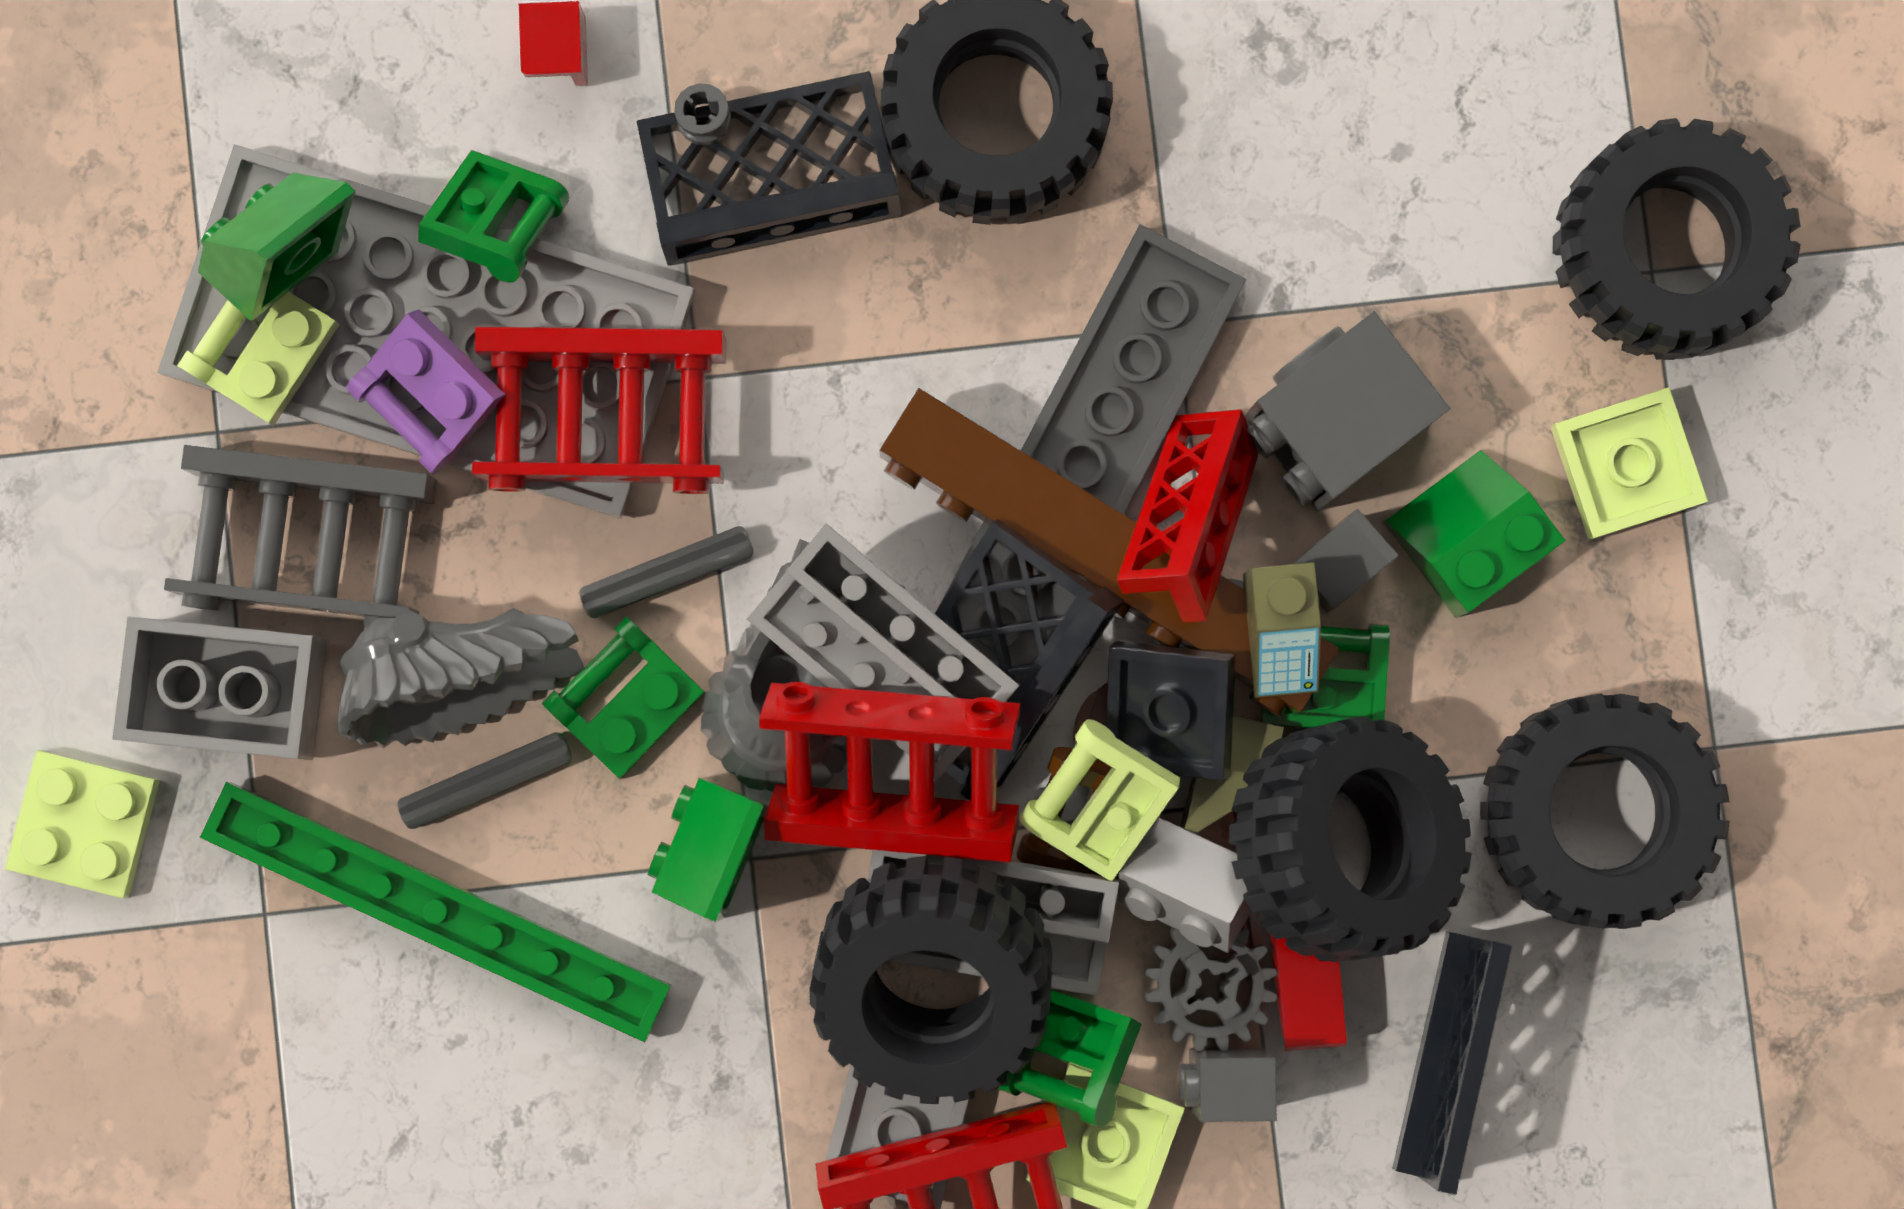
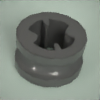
M695 84L683 90L675 101V116L680 132L686 140L696 145H710L718 142L728 132L731 115L726 97L720 89L710 84ZM708 104L711 113L718 115L715 117L710 114L709 124L697 125L695 117L688 115L689 112L696 115L695 106Z

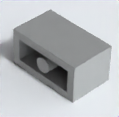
M1159 817L1118 872L1119 902L1123 903L1132 914L1143 920L1154 921L1157 919L1178 929L1187 940L1198 946L1210 947L1212 945L1228 953L1252 912L1243 897V894L1247 892L1243 879L1235 878L1231 862L1237 860V853Z

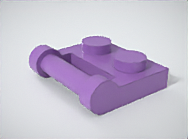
M419 309L406 314L368 364L357 372L346 386V390L359 403L366 400L421 455L419 462L432 475H435L449 464L506 395ZM390 374L446 428V431L440 438L383 384Z

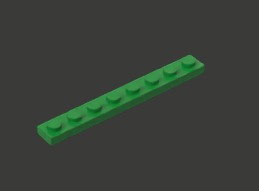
M225 782L199 837L644 1043L647 1041L672 987L671 984L232 782Z

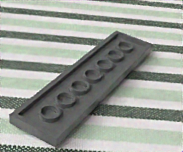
M1139 224L1021 451L1124 514L1247 279ZM982 523L944 597L990 525L987 523ZM997 543L989 555L994 582L1021 578L1022 574L1017 554ZM1033 566L1034 575L1044 574ZM979 572L970 586L981 584ZM1055 581L1037 584L1044 618L1064 615L1076 598L1074 594ZM1024 586L996 591L1003 624L1031 620ZM984 594L963 596L957 605L963 631L990 627ZM1058 625L1046 627L1048 640ZM1034 630L1005 633L1012 666L1034 663L1039 655ZM993 636L966 640L999 667ZM1026 674L1014 676L1016 683L1020 684Z

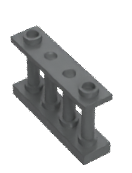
M184 445L181 469L199 476L198 486L204 487L191 581L165 578V591L183 595L181 606L218 611L220 600L353 615L364 617L363 628L367 626L370 620L376 618H396L398 614L410 610L419 614L420 611L413 608L397 606L409 512H416L417 502L434 504L437 480L425 473ZM236 481L259 483L258 493L264 494L252 588L216 584L228 492L235 491ZM296 488L320 491L319 500L324 501L312 595L276 591L289 498H295ZM357 495L380 498L379 508L385 509L372 603L337 599L349 505H355Z

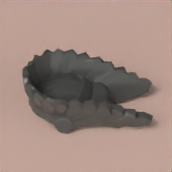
M799 539L791 562L781 566L773 585L768 589V593L809 542ZM752 623L750 627L745 629L737 649L724 657L723 671L715 672L709 679L710 690L706 692L704 703L701 706L704 714L701 716L700 731L708 737L706 746L710 755L720 760L727 772L736 775L737 780L748 788L761 791L767 789L773 792L776 784L787 785L785 731L759 729V716L771 683L804 682L811 686H827ZM810 733L812 786L825 787L832 780L833 774L842 772L843 767L847 763V736Z
M515 608L492 620L471 624L428 621L411 610L398 614L396 618H376L370 620L356 639L353 647L344 653L340 661L346 681L338 711L337 733L350 740H357L361 745L375 741L382 748L387 747L394 741H398L404 746H407L415 739L433 743L443 732L459 735L466 724H486L492 715L504 716L511 709L513 702L533 701L536 691L554 690L559 678L572 677L585 668L577 650L569 647L578 642L579 639L568 621L548 615L524 614Z

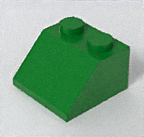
M294 172L275 187L271 183L263 185L248 200L244 211L231 221L227 217L219 219L205 232L201 239L203 248L198 273L244 316L253 321L338 253L356 190L344 181Z
M1482 450L1478 451L1384 521V524L1455 618L1472 611L1566 541L1530 492Z
M698 778L695 788L684 785L671 815V819L680 822L671 845L661 841L647 875L657 879L652 893L711 921L717 922L724 919L763 825L769 805L703 778Z

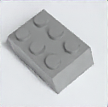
M127 616L112 740L313 760L327 640L312 635Z

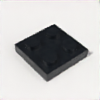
M1126 641L1114 642L1109 646L1107 728L1118 740L1173 774L1224 781L1231 774L1236 654Z

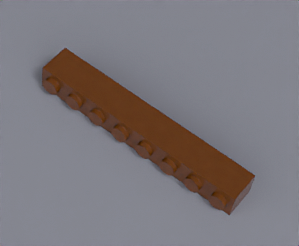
M920 388L917 389L879 450L880 458L888 462L884 469L885 473L913 490L921 482L940 494L936 501L939 507L964 522H967L971 515H974L988 525H991L996 519L1001 520L1099 590L1105 586L1124 599L1115 616L1124 619L1126 614L1130 612L1149 625L1144 633L1162 646L1178 648L1182 644L1188 649L1236 654L1235 678L1254 689L1243 588L1221 575L1207 621L1184 623L1181 620L1170 591L1122 594L1117 578L1137 522ZM999 541L997 542L998 544H1000V545L1003 546L1004 548H1006V549L1010 550L1011 552H1013L1011 549H1009L1008 547H1006V546H1005L1004 544H1002L1001 542H999ZM1164 552L1144 565L1142 570L1167 568L1170 556ZM1321 636L1319 682L1340 649ZM1253 690L1249 698L1267 711L1281 717L1285 709L1293 714L1301 712L1312 693L1255 698Z

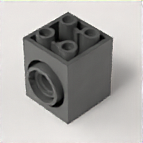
M1374 311L1346 333L1341 327H1335L1281 368L1273 376V381L1277 385L1254 403L1245 415V419L1250 424L1247 431L1252 436L1257 451L1266 459L1273 454L1287 472L1282 477V481L1290 494L1300 505L1305 506L1310 502L1315 510L1319 511L1451 408Z

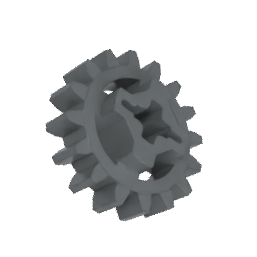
M1242 927L1231 947L1236 953L1219 961L1207 958L1198 945L1187 940L1178 929L1172 928L1169 930L1174 945L1167 949L1155 944L1152 949L1162 959L1160 967H1147L1144 969V975L1157 980V988L1144 993V998L1147 1002H1160L1163 1007L1154 1015L1153 1020L1155 1023L1160 1025L1172 1020L1175 1025L1172 1028L1170 1038L1178 1043L1187 1033L1193 1034V1048L1201 1052L1208 1038H1214L1218 1049L1222 1052L1228 1051V1035L1235 1033L1246 1043L1250 1041L1251 1036L1246 1025L1251 1019L1263 1025H1266L1268 1022V1018L1259 1010L1261 1002H1275L1277 1000L1276 994L1264 989V981L1277 976L1276 969L1260 967L1258 963L1268 951L1265 945H1257L1250 949L1245 946L1249 939L1250 931ZM1180 959L1179 961L1185 968L1182 987L1171 996L1170 976L1174 965ZM1205 969L1213 975H1218L1222 972L1227 973L1224 975L1225 979L1218 984L1222 994L1216 999L1207 994L1195 996V990L1202 985L1198 975ZM1249 973V996L1244 1007L1241 1009L1236 1002L1238 984ZM1198 1009L1213 1011L1222 1024L1200 1025L1189 1021L1185 1016L1191 1015Z

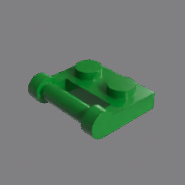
M471 150L419 223L418 242L485 266L490 274L502 282H515L526 268V255L549 220L561 215L570 199L569 193L561 183L554 179ZM518 198L530 202L531 205L506 242L492 237Z
M627 616L614 628L618 634L560 693L554 690L542 702V705L619 779H622L706 693ZM636 650L648 663L588 722L577 709Z
M1369 624L1368 629L1321 626L1320 636L1340 648L1339 651L1366 653V670L1328 668L1319 682L1318 692L1312 693L1301 712L1293 714L1285 709L1281 717L1262 707L1260 709V722L1288 727L1313 728L1352 717H1368L1372 721L1385 719L1390 643L1389 625Z
M1051 990L1046 1031L1040 1046L1032 1049L1031 1058L1034 1051L1093 1072L1087 1088L1084 1089L1031 1069L1029 1061L1019 1073L1012 1074L1008 1071L1007 1082L998 1087V1089L1015 1096L1020 1095L1022 1092L1077 1112L1080 1114L1083 1122L1103 1128L1111 1121L1116 1109L1115 1093L1142 1023L1131 1017Z

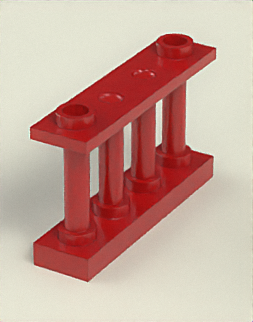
M475 327V352L483 360L491 361V368L497 370V387L506 394L496 406L495 462H472V474L480 481H488V490L525 491L526 482L673 483V493L708 494L710 484H724V471L720 465H704L705 373L712 372V364H726V337L723 330ZM528 361H552V369L558 371L556 463L520 462L522 371L528 370ZM589 362H614V370L620 372L618 464L581 463L583 371L589 370ZM651 363H675V371L681 372L679 464H642L644 372L650 371Z
M804 682L771 683L759 716V729L785 731L787 785H775L764 818V840L1011 862L1019 827V805L997 803V749L1012 750L1020 716V703L999 702L988 697L963 699L811 686ZM810 733L847 736L848 790L812 786ZM872 738L909 741L910 795L873 792ZM934 744L972 747V801L935 797Z
M1048 1102L815 1163L818 1192L823 1209H871L870 1203L874 1198L896 1192L906 1195L909 1209H935L930 1187L933 1186L934 1182L959 1176L966 1179L973 1209H999L990 1172L995 1166L1019 1160L1026 1163L1037 1209H1063L1050 1156L1056 1150L1067 1148L1056 1105Z

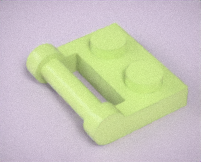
M290 292L273 304L228 375L214 368V365L246 318L228 300L194 352L186 351L177 365L272 426L276 424L340 325L334 319Z
M1087 719L1075 735L1077 744L1039 799L1028 802L1019 815V820L1034 835L1109 881H1112L1178 790L1180 777L1118 740L1103 724ZM1098 758L1112 768L1075 821L1070 825L1060 819L1058 813Z

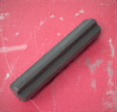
M737 526L586 585L579 590L580 599L586 614L591 618H598L748 559L754 554L753 546L747 531L742 526Z
M554 732L400 798L397 802L399 814L407 828L416 829L570 763L572 760L571 749L565 736L562 733Z

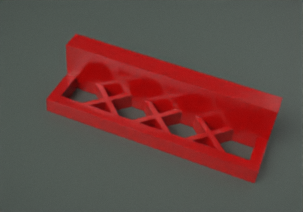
M1242 409L1175 416L1170 425L1117 578L1122 594L1170 591L1183 623L1207 621L1259 456L1253 438L1247 431L1248 424ZM1211 434L1210 437L1191 449L1185 446L1188 436ZM1191 470L1198 473L1197 477L1177 490L1171 486L1172 482ZM1180 510L1185 514L1184 518L1164 531H1160L1157 528L1158 523ZM1164 552L1170 556L1167 568L1142 570L1144 565Z

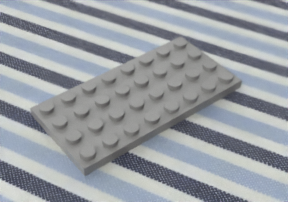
M236 144L233 146L205 229L206 232L216 221L223 217H227L231 221L245 210L248 200L259 188L267 183H271L275 187L293 172L344 181L356 190L338 253L289 291L334 319L340 325L283 413L418 456L421 455L366 400L359 403L346 390L349 381L368 364L407 313L419 309L497 386V370L491 368V361L483 360L475 352V327L684 329L695 295L693 287L540 239L536 240L526 255L527 265L519 279L511 283L502 282L490 274L485 266L418 242L419 223L431 208V205ZM498 227L492 237L506 242L513 231ZM200 244L158 373L220 393L177 366L186 351L194 352L227 301L217 289L198 273L203 245ZM273 305L253 321H250L247 317L244 319L214 365V368L228 375ZM528 361V370L522 371L520 462L556 463L558 371L552 369V361ZM589 362V370L583 371L581 463L618 464L620 372L614 370V362ZM651 363L650 371L644 372L643 453L672 363ZM390 374L383 384L440 438L446 431V428ZM496 407L447 465L472 472V462H495ZM526 482L525 489L622 519L634 483Z

